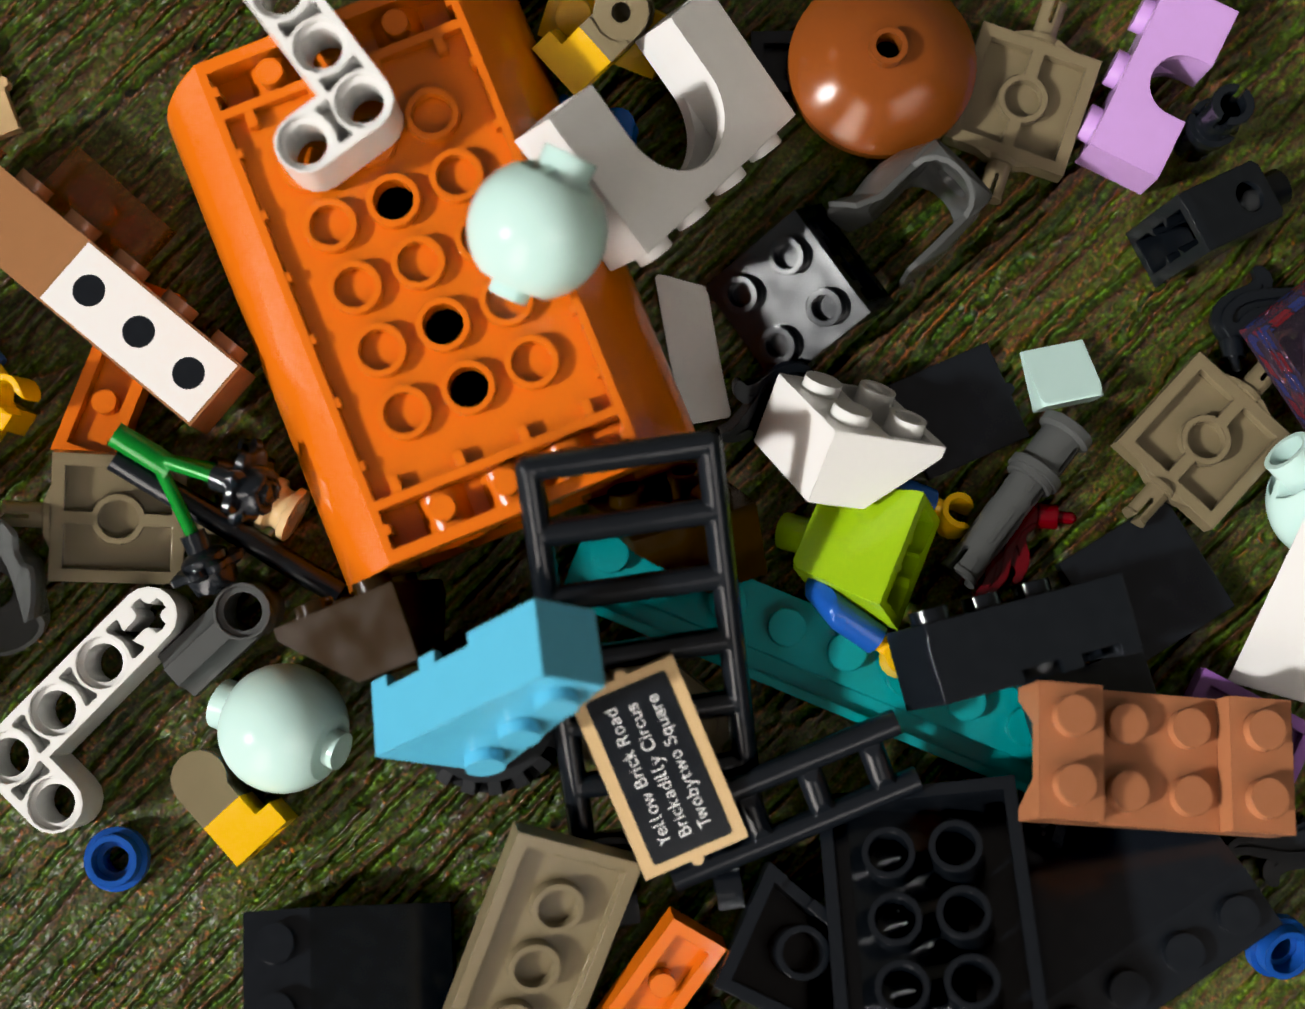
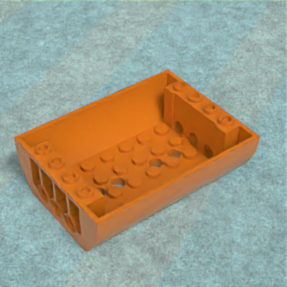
M359 0L334 10L341 22L387 80L403 113L404 127L399 139L390 148L341 184L328 191L313 192L302 188L293 180L274 151V136L278 126L286 117L314 98L315 95L270 36L193 65L178 84L168 105L167 122L170 133L351 596L354 595L352 585L364 579L383 573H390L393 578L410 572H418L522 530L523 523L515 476V464L521 456L696 431L627 264L610 271L601 260L593 275L573 292L550 300H542L531 296L527 306H522L490 291L488 287L492 278L479 270L471 255L467 241L466 224L469 207L476 191L488 176L502 166L516 160H528L514 141L552 109L561 104L545 63L532 50L537 43L519 0ZM327 48L319 52L314 58L312 67L321 69L334 65L340 59L343 50ZM366 101L360 104L354 111L352 121L369 123L375 120L382 113L384 104L378 101ZM312 141L305 144L299 152L297 162L308 165L319 161L325 155L327 143ZM395 187L405 188L413 194L411 210L404 217L394 220L380 216L377 204L383 192ZM448 309L460 314L463 318V329L456 340L448 344H437L428 339L426 326L434 313ZM463 372H479L488 381V393L485 399L473 407H462L456 404L451 396V386L455 378ZM693 460L545 480L550 518L587 504L588 500L607 495V490L616 484L628 481L641 482L666 472L671 467Z

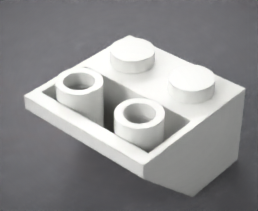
M807 371L805 377L783 373L778 374L754 439L756 445L807 502L865 509L942 459L946 446L926 429L927 421L920 415L906 410L895 400V391L888 386L872 380H861L858 386L844 384L836 378L818 371Z

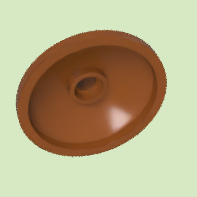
M813 0L803 12L795 27L787 59V76L791 95L798 111L810 128L830 145L849 154L871 159H888L899 151L933 140H940L954 127L968 105L973 93L977 72V56L972 34L965 19L950 0ZM882 42L892 43L897 48L898 55L892 58L884 57L877 51L876 46Z

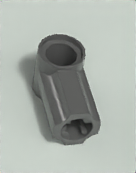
M260 580L235 583L222 589L215 598L214 604L157 656L164 666V671L179 687L186 689L194 697L201 695L257 641L273 632L274 628L281 624L285 614L284 598L276 587L269 582ZM245 593L254 595L262 607L261 620L255 627L247 626L238 616V601Z

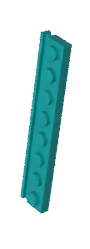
M619 538L580 543L564 584L664 569L636 555ZM754 579L739 583L750 679L856 723L892 709L902 731V734L893 737L894 739L986 777L1015 775L1017 790L1026 793L1033 778L1032 738L1023 708L1018 701L1017 688L1010 687L948 705L907 711L898 678L888 676L882 671L879 664V652L874 650L872 653H866L829 627L811 603ZM699 592L589 608L594 609L595 614L649 637L716 627L713 593ZM720 654L699 657L721 666Z

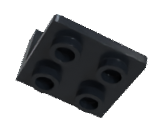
M821 203L794 209L706 286V290L765 371L780 362L792 359L809 364L855 326L876 318L895 303L841 229L827 217L826 209Z

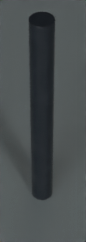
M117 452L107 470L171 507L155 473ZM174 479L194 522L235 546H243L246 553L322 598L332 596L333 600L336 601L346 584L345 581L247 522H243L238 527L230 525L228 514L224 513L220 506Z

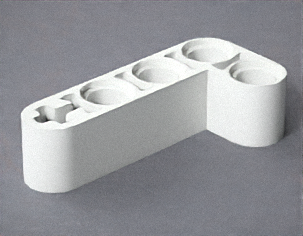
M243 0L315 95L314 98L286 117L278 126L274 136V151L293 180L302 188L313 192L328 191L352 176L390 148L399 139L404 127L403 113L387 80L325 0H300L298 6L286 14L272 13L275 4L279 0ZM327 48L343 50L340 59L334 65L321 69L312 67L314 58L319 52ZM366 101H378L384 104L382 113L375 120L369 123L352 121L354 111L360 104ZM312 141L327 143L325 155L319 161L308 165L297 162L299 152L305 144Z
M148 586L138 588L127 595L0 723V794L32 826L41 832L55 834L87 825L101 811L104 800L102 786L72 752L161 663L157 656L194 623L193 605L179 591ZM152 605L165 606L160 614L162 621L165 623L163 628L149 627L155 619L154 613L150 610ZM126 632H141V633L135 638V637H133V636L127 634ZM112 645L119 650L123 659L122 670L113 680L106 677L101 667L102 655ZM65 692L71 695L76 704L75 718L68 726L60 722L55 709L57 700ZM18 739L26 745L29 751V762L23 772L17 770L10 759L11 747ZM61 784L71 790L75 799L74 811L69 818L60 814L55 807V793Z

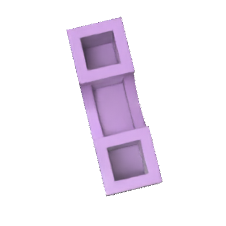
M1142 0L1127 29L1137 34L1128 53L1119 49L1102 79L1101 84L1109 87L1110 90L1102 106L1099 107L1092 104L1082 120L1076 139L1083 142V145L1074 163L1140 195L1159 178L1186 123L1166 113L1155 103L1150 89L1151 78L1160 76L1170 77L1194 87L1213 67L1239 11L1216 0Z

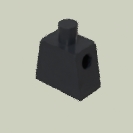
M1248 161L1177 194L1127 232L1126 236L1156 288L1238 246L1283 217L1282 206L1290 202L1292 188L1289 180L1281 171L1271 169L1263 173L1257 163ZM1190 228H1191L1192 232L1194 233L1196 239L1192 236V234H1191V232H1190Z

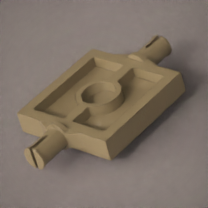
M1042 0L1033 31H1013L986 21L983 22L974 43L977 56V72L973 93L960 119L941 138L940 142L973 154L986 163L981 180L989 190L993 180L995 181L991 191L992 198L988 204H1001V198L1010 172H1025L1054 183H1058L1064 176L1102 61L1074 52L1063 42L1056 39L1064 14L1068 9V6L1063 1L1058 2L1051 20L1048 22L1055 0Z
M1199 351L1190 357L1113 441L1110 447L1138 471L1142 481L1145 483L1144 488L1122 509V513L1127 519L1135 516L1130 521L1132 524L1139 528H1144L1164 503L1177 507L1203 532L1212 530L1267 470L1264 466L1266 456L1278 442L1289 436L1290 433L1270 415L1264 401L1261 399L1264 392L1276 380L1262 357L1259 358V361L1244 378L1240 380L1223 373Z
M54 449L52 451L51 486L44 498V502L7 501L3 499L1 513L12 514H3L1 518L12 527L43 528V535L49 548L48 581L171 585L170 581L181 570L185 548L180 538L185 536L172 508L107 470L117 452ZM170 471L173 479L187 486L186 475ZM195 522L198 529L204 528ZM204 528L207 534H214L213 532Z

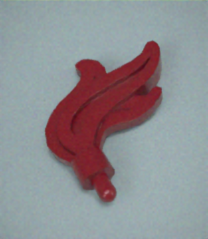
M1037 503L998 556L995 557L986 569L984 581L976 590L975 596L997 590L1000 591L1007 581L1010 567L1015 573L1012 578V585L1020 584L1026 575L1030 562L1027 535L1036 528L1056 530L1057 524H1074L1077 519L1076 515L1073 512L1058 511V505Z

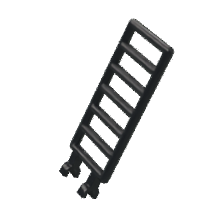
M702 430L521 456L515 464V476L533 597L583 608H592L712 591L716 618L715 628L600 644L603 671L640 666L671 652L675 660L720 654L724 690L690 694V697L700 720L727 717L731 751L714 753L724 778L758 765L757 739L724 448L721 436L713 430ZM697 459L701 491L700 499L550 519L545 480ZM705 526L709 564L559 584L554 546ZM575 714L566 717L553 728L569 835L633 852L623 827L595 831L590 798L609 796L599 770L586 772L582 737L584 735ZM739 867L712 878L719 911L745 908ZM636 885L619 926L641 923Z

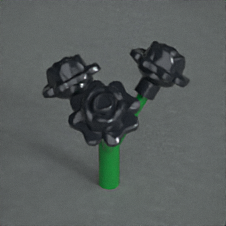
M121 423L107 445L155 473L185 534L180 540L188 556L182 562L181 570L170 581L172 587L178 588L188 585L197 597L220 593L222 589L230 586L238 579L239 572L236 564L244 557L246 551L243 546H233L227 549L224 545L211 543L205 529L197 528L170 471L206 481L211 490L223 493L224 498L221 509L224 513L228 514L229 524L238 527L247 520L254 522L259 515L264 516L270 513L272 504L279 499L281 485L278 481L279 474L274 471L276 461L268 456L267 450L263 449L262 440L257 438L251 441L241 438L238 442L237 450L232 452L228 458L212 456L207 461L174 455Z

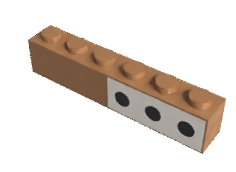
M0 149L1 161L5 157L6 153ZM0 165V268L190 427L207 435L256 378L255 375L241 365V362L247 357L248 353L219 329L210 338L192 324L200 313L171 289H168L160 298L143 284L151 273L121 248L112 257L95 244L103 233L73 208L64 217L47 204L55 193L26 169L22 168L14 177Z

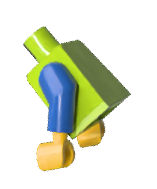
M910 479L865 509L817 503L811 517L790 512L784 513L776 526L775 544L781 550L796 553L793 559V569L805 583V596L829 627L866 653H872L874 650L879 652V664L882 671L890 677L898 678L886 636L887 627L895 630L899 629L936 531L947 539L955 540L961 538L970 527L965 522L953 519L949 510L955 511L958 514L968 515L973 510L974 503L969 495L962 492H955L945 499H941L936 489Z

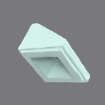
M1083 339L1020 352L1033 413L1093 402L1104 396L1101 381Z

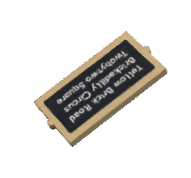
M672 652L629 671H625L623 668H616L613 672V677L605 680V687L581 705L575 716L643 876L647 881L689 862L699 866L704 862V856L748 838L749 835Z

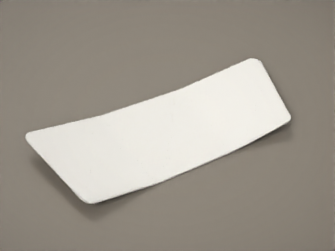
M662 274L656 275L655 282L671 370L692 423L697 424L729 418L731 412L720 362L709 294L706 287Z

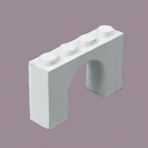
M687 0L668 13L635 41L672 94L682 113L687 133V150L680 170L664 167L648 158L634 144L592 84L556 106L514 141L528 160L538 159L545 142L597 166L590 181V186L598 198L602 200L607 214L608 239L602 261L610 271L634 260L642 268L663 255L672 246V242L667 236L675 228L678 231H682L702 218L710 210L705 200L712 193L715 196H719L739 183L747 175L742 165L748 159L753 163L775 149L782 141L777 132L796 115L718 0Z

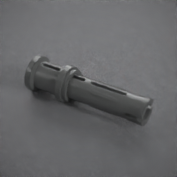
M1046 410L1039 419L1040 430L1023 452L1015 451L1008 460L1007 470L1009 475L1004 480V483L988 501L958 544L940 564L944 572L956 582L961 584L965 579L963 583L965 587L974 589L986 569L995 557L998 556L1041 497L1048 498L1058 491L1061 487L1059 477L1077 453H1085L1093 444L1089 433L1072 418L1055 410Z

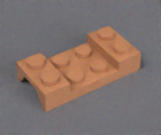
M1037 680L1018 687V701L1032 722L1033 775L1018 808V822L1256 838L1297 836L1291 700L1230 695L1211 699L1103 690V685Z

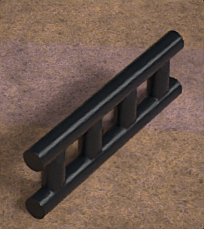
M893 710L885 711L725 778L749 837L704 856V862L699 866L689 862L669 871L677 891L680 892L923 791L921 780L914 766L895 773L884 746V741L902 734ZM859 752L870 784L833 798L821 767ZM797 778L809 809L772 824L760 793Z

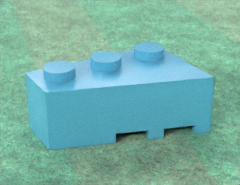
M533 598L467 632L468 645L442 658L441 652L432 650L418 657L419 670L407 677L394 681L393 676L385 674L372 681L375 757L465 769L467 774L476 777L492 776L504 771L510 762L529 747L539 743L546 733L566 717L575 714L581 705L605 687L595 610Z

